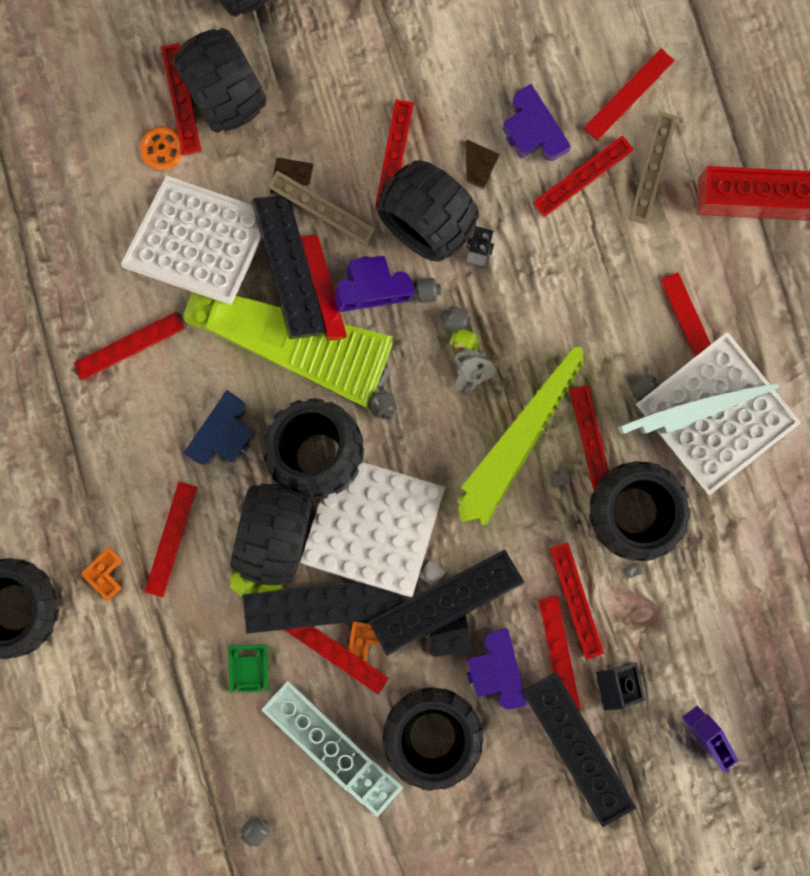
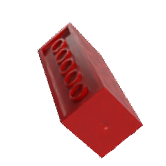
M707 166L698 177L697 215L810 221V171Z

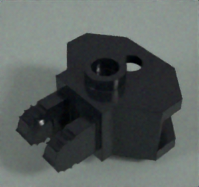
M475 226L473 237L469 238L466 248L469 249L466 264L470 265L471 263L479 265L481 268L485 267L488 254L492 255L494 243H491L494 230Z

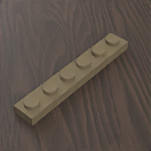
M661 111L658 113L629 220L648 224L678 116Z
M279 171L275 173L268 185V188L364 245H367L376 230L374 227Z

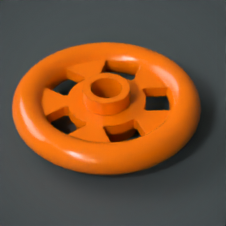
M158 126L147 131L140 142V154L143 161L151 168L157 170H168L176 166L183 157L179 133L167 126ZM159 134L161 139L153 142L152 137ZM168 135L174 138L172 143L166 140ZM160 145H165L163 150H159ZM147 147H152L154 154H148ZM172 148L177 150L174 157L169 155ZM157 157H165V162H157Z

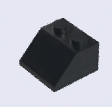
M466 615L430 633L432 657L471 652Z
M637 662L606 668L596 672L604 711L624 709L646 701Z

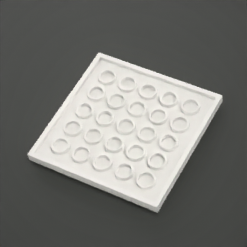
M166 176L122 260L121 266L122 268L232 305L262 240L253 206Z
M726 332L635 405L644 416L707 397L770 384L731 335ZM772 390L670 433L662 434L660 428L656 429V431L706 494L710 495L801 422L778 393Z
M362 462L358 466V475L353 482L350 481L345 486V490L339 494L333 493L325 499H320L300 564L412 598L445 487Z

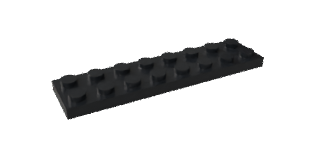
M283 196L253 198L251 203L289 340L326 335L325 324L291 201Z
M504 549L368 622L386 656H389L523 585L524 580Z
M361 582L242 594L246 634L371 620L400 605L399 594Z
M555 671L522 691L601 826L604 827L636 809L632 798L557 672Z

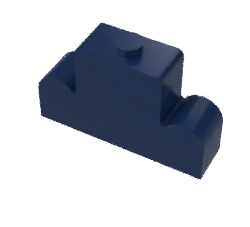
M226 390L183 454L201 465H208L213 461V452L218 453L231 463H236L241 454L245 455L251 446L249 442L255 435L253 430L237 420V418L242 417L246 413L245 403Z

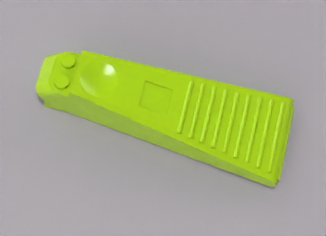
M192 292L183 316L184 321L193 328L213 334L366 409L373 398V394H375L393 344L391 342L392 336L344 324L347 333L345 339L327 341L326 335L289 340L280 307L235 296L232 305Z
M582 346L575 347L568 352L567 357L562 359L559 367H556L555 372L549 375V379L543 383L542 388L537 390L534 398H531L529 404L524 406L521 414H518L517 419L462 485L461 489L467 493H462L457 502L460 504L458 511L461 523L480 518L481 525L488 524L540 435L545 432L544 429L550 423L549 420L554 416L555 410L559 408L561 400H564V395L569 391L570 385L574 383L575 377L579 375V370L584 366Z

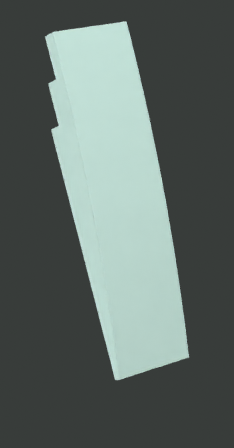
M772 384L692 401L619 426L618 430L620 434H625L639 428L641 434H646L660 428L662 434L670 433L779 388V385Z
M289 681L263 707L262 711L340 786L351 793L361 804H364L376 817L383 812L404 788L387 770Z

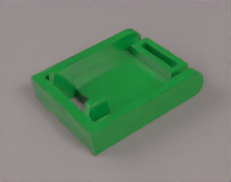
M268 644L228 646L229 692L234 693V685H237V693L261 692V683H264V691H269ZM257 649V656L239 657V650Z

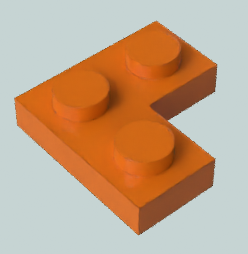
M107 547L81 573L107 602L122 589L110 573L123 560L111 547Z
M354 621L349 650L367 662L369 644L380 645L369 623Z

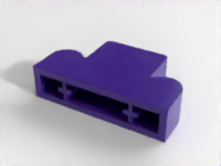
M529 84L516 92L513 97L512 108L517 114L504 121L503 131L507 136L506 141L509 146L515 148L520 158L526 157L541 147L542 156L548 161H554L568 153L571 149L570 143L533 85Z
M364 256L349 261L346 269L348 279L339 282L334 299L339 313L410 302L415 292L407 273L399 271L391 276L385 256Z
M508 628L487 633L484 638V645L490 652L468 657L467 659L470 672H467L469 684L473 683L478 697L500 692L498 701L504 709L508 710L527 706L526 698L522 692L524 690Z
M698 705L682 717L691 734L704 747L706 753L723 773L739 762L723 730Z

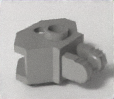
M466 349L456 354L454 361L458 367L457 373L459 376L455 382V390L461 391L465 386V393L471 394L476 384L480 385L482 381L493 378L496 370L491 360H488L484 353Z

